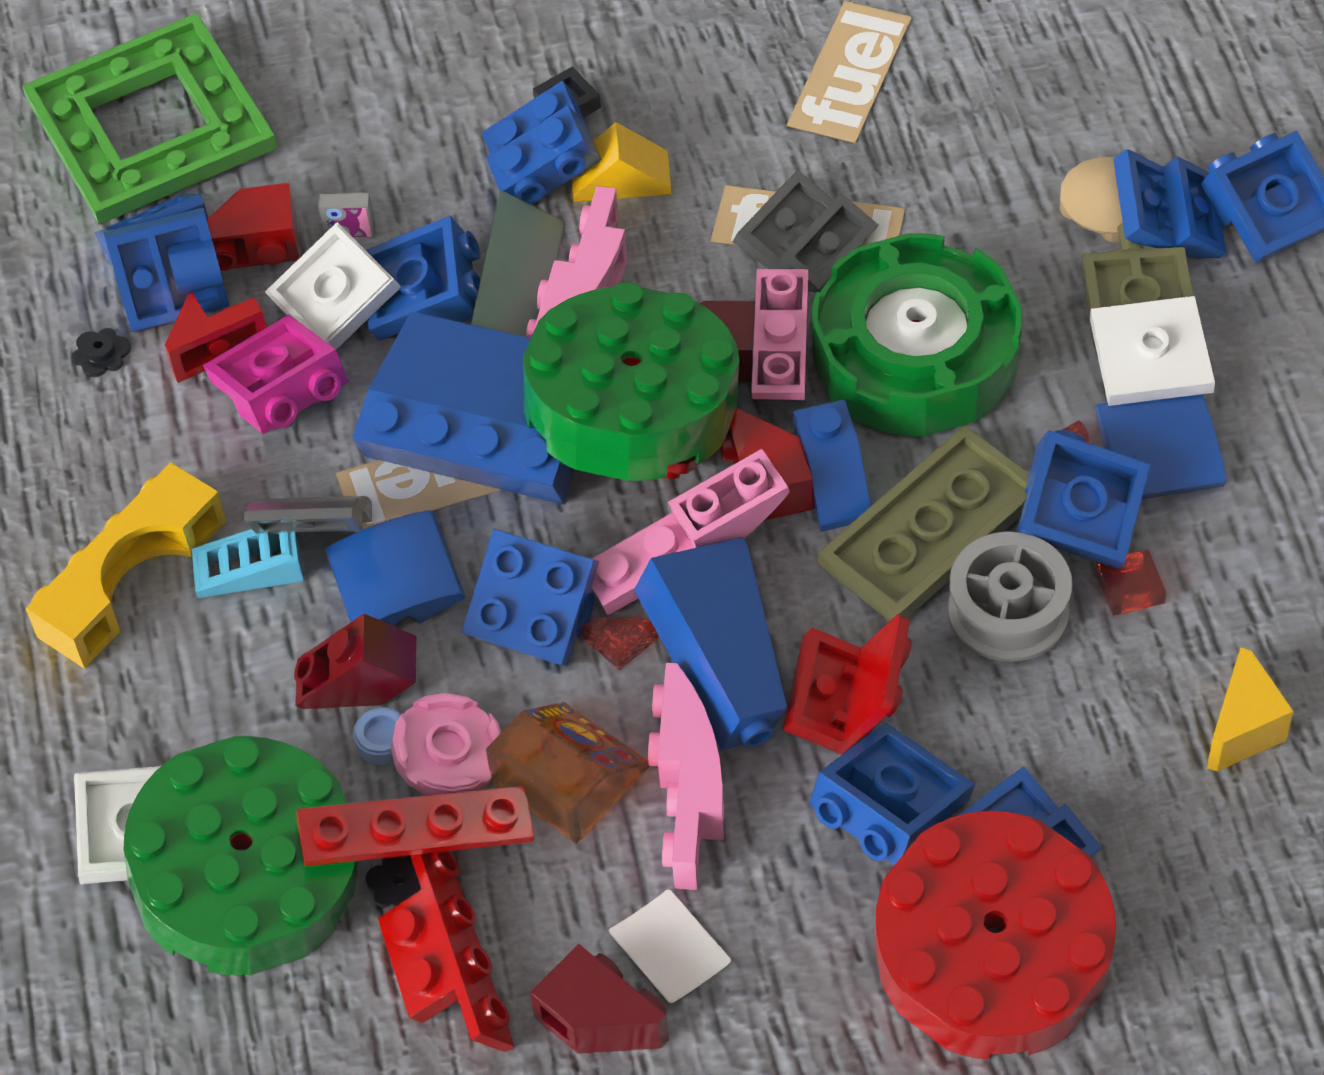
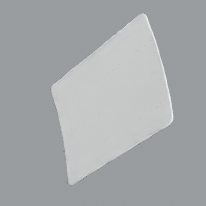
M671 890L664 891L643 908L609 929L611 936L669 1003H674L731 962L730 957Z

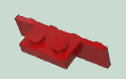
M524 786L297 809L296 812L305 866L533 842L535 837Z
M450 851L410 855L421 890L377 918L408 1016L413 1020L424 1023L456 1001H459L471 1040L507 1052L515 1047L507 1026L510 1021L509 1013L504 1003L497 996L490 975L492 973L491 960L480 946L473 925L476 922L475 913L469 902L464 898L457 878L459 874L458 863Z

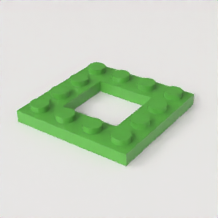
M198 13L22 85L28 103L99 225L278 148L274 133ZM176 74L207 125L121 161L91 109Z

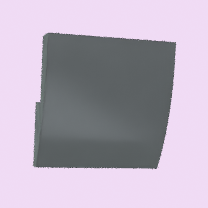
M797 169L738 231L732 242L768 269H808V290L816 293L832 277V266L847 253L861 246L877 229L879 224L842 193L833 200Z
M367 496L254 499L244 511V521L256 534L361 531L362 522H372V501Z

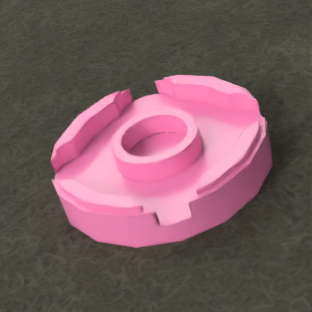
M451 693L424 696L415 701L412 707L406 710L404 714L402 713L396 721L391 745L395 769L410 787L426 796L482 790L489 785L499 770L502 759L504 740L497 720L491 713L488 716L485 711L478 708L479 703L467 696Z

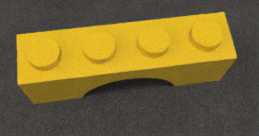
M171 462L157 476L148 479L141 488L140 493L121 512L115 513L107 521L104 529L88 546L78 550L70 559L68 566L49 585L41 587L36 592L31 603L26 607V611L37 638L85 669L121 632L111 605L114 590L120 579L135 565L153 557L179 555L192 558V549L205 545L227 522L218 491Z

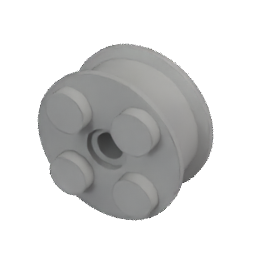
M998 532L973 541L955 559L950 573L948 614L955 634L969 649L981 656L997 661H1023L1036 658L1045 653L1063 636L1069 620L1072 576L1067 562L1052 545L1026 533Z

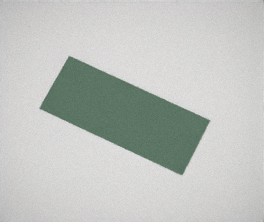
M500 190L471 325L518 336H526L529 320H537L539 314L537 308L539 285L542 279L549 280L554 260L557 261L565 221Z

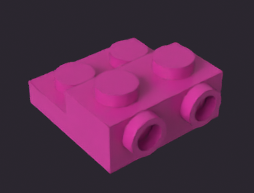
M289 314L203 365L210 382L233 400L240 417L261 434L289 426L294 422L299 412L312 404L333 399L337 396L341 387L349 383L336 349Z

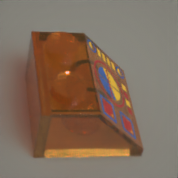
M565 702L523 710L485 749L492 784L498 788L524 786L529 810L575 844L589 832L649 768L648 760Z

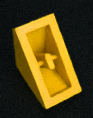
M617 122L593 140L602 160L584 170L580 175L572 178L573 203L592 201L596 186L616 188L617 199L672 195L668 151Z
M1240 647L1212 738L1207 769L1220 771L1287 741L1294 711L1252 650Z

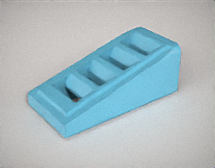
M250 529L192 549L197 599L304 581L297 532L256 534ZM281 551V554L273 557L271 556L272 552ZM260 555L261 561L251 564V556ZM240 558V568L231 570L230 559ZM219 561L220 574L210 577L209 563Z

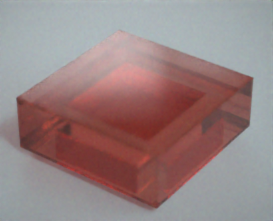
M1149 549L1127 554L1125 564L1120 569L1096 562L1095 573L1113 616L1165 603L1166 590Z

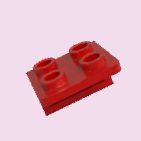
M897 614L861 648L812 627L802 637L782 730L843 754L859 739H864L868 736L873 727L883 718L891 717L896 712L902 698L903 688L898 685L900 670L907 661L912 647V640L907 637L910 624L909 618Z

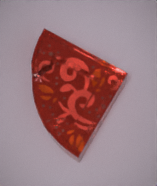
M605 616L594 619L581 627L582 638L618 670H621L659 638L652 622L636 616L633 617V620L623 618L607 620Z

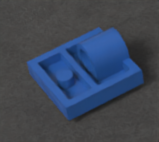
M203 207L104 232L131 332L176 321L190 292H193L205 313L230 306Z
M493 529L461 633L567 666L575 639L583 634L592 614L595 597L591 587L599 561L505 531Z

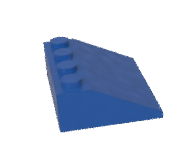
M413 311L410 312L367 391L353 434V440L367 458L563 505L574 473L573 468L563 464L546 451V439L543 438L535 427L529 429L524 414L523 355L531 338Z

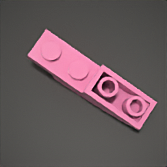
M596 186L591 206H583L579 226L580 234L582 235L580 244H572L568 262L554 260L549 280H541L537 295L539 314L537 320H529L525 337L531 338L538 321L548 310L561 302L584 292L614 287L621 283L628 263L625 229L617 228L619 214L616 188Z
M760 449L669 501L671 514L592 558L599 561V565L591 590L594 592L606 615L609 616L638 599L634 589L651 558L740 537L746 538L790 493L787 484L765 452Z
M666 663L664 684H654L653 717L661 718L660 732H650L648 764L649 766H658L660 788H667V816L676 817L675 831L664 832L663 867H673L675 889L698 890L701 839L724 840V803L720 757L709 718L692 683L677 663Z

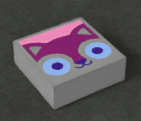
M369 193L319 194L318 209L324 234L338 222L354 239L374 238L375 220Z

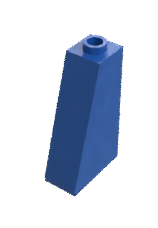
M740 537L651 558L634 591L673 663L679 665L698 694L720 749L726 750L744 745L746 748H754L765 743L773 736L774 728L787 709V704L748 545L744 538Z

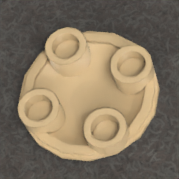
M1098 157L1083 161L1071 169L1061 183L1059 210L1064 217L1072 219L1080 227L1100 233L1106 241L1118 243L1120 238L1117 227L1123 221L1113 161L1115 157Z

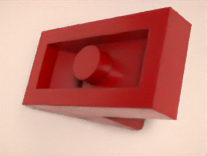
M193 292L188 294L164 345L173 376L177 383L204 372V364L266 328L263 311L254 297L237 305L229 306L221 312L207 317Z

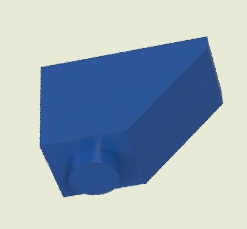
M845 400L794 410V435L800 438L813 479V509L820 531L849 526L871 507L859 440Z

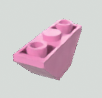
M757 269L752 399L805 400L808 354V269Z

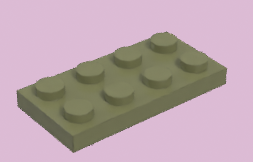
M964 425L818 552V565L888 621H891L897 614L908 618L950 581L953 563L966 546L983 536L1004 532L1021 517L1027 493L1024 491L1029 473Z

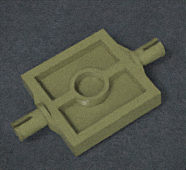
M1123 222L1117 227L1121 247L1109 252L1082 254L1081 270L1089 320L1091 309L1193 296L1185 247L1154 248L1131 242L1125 239ZM1092 332L1093 344H1094V347H1096V346H1095V341H1094L1093 332Z

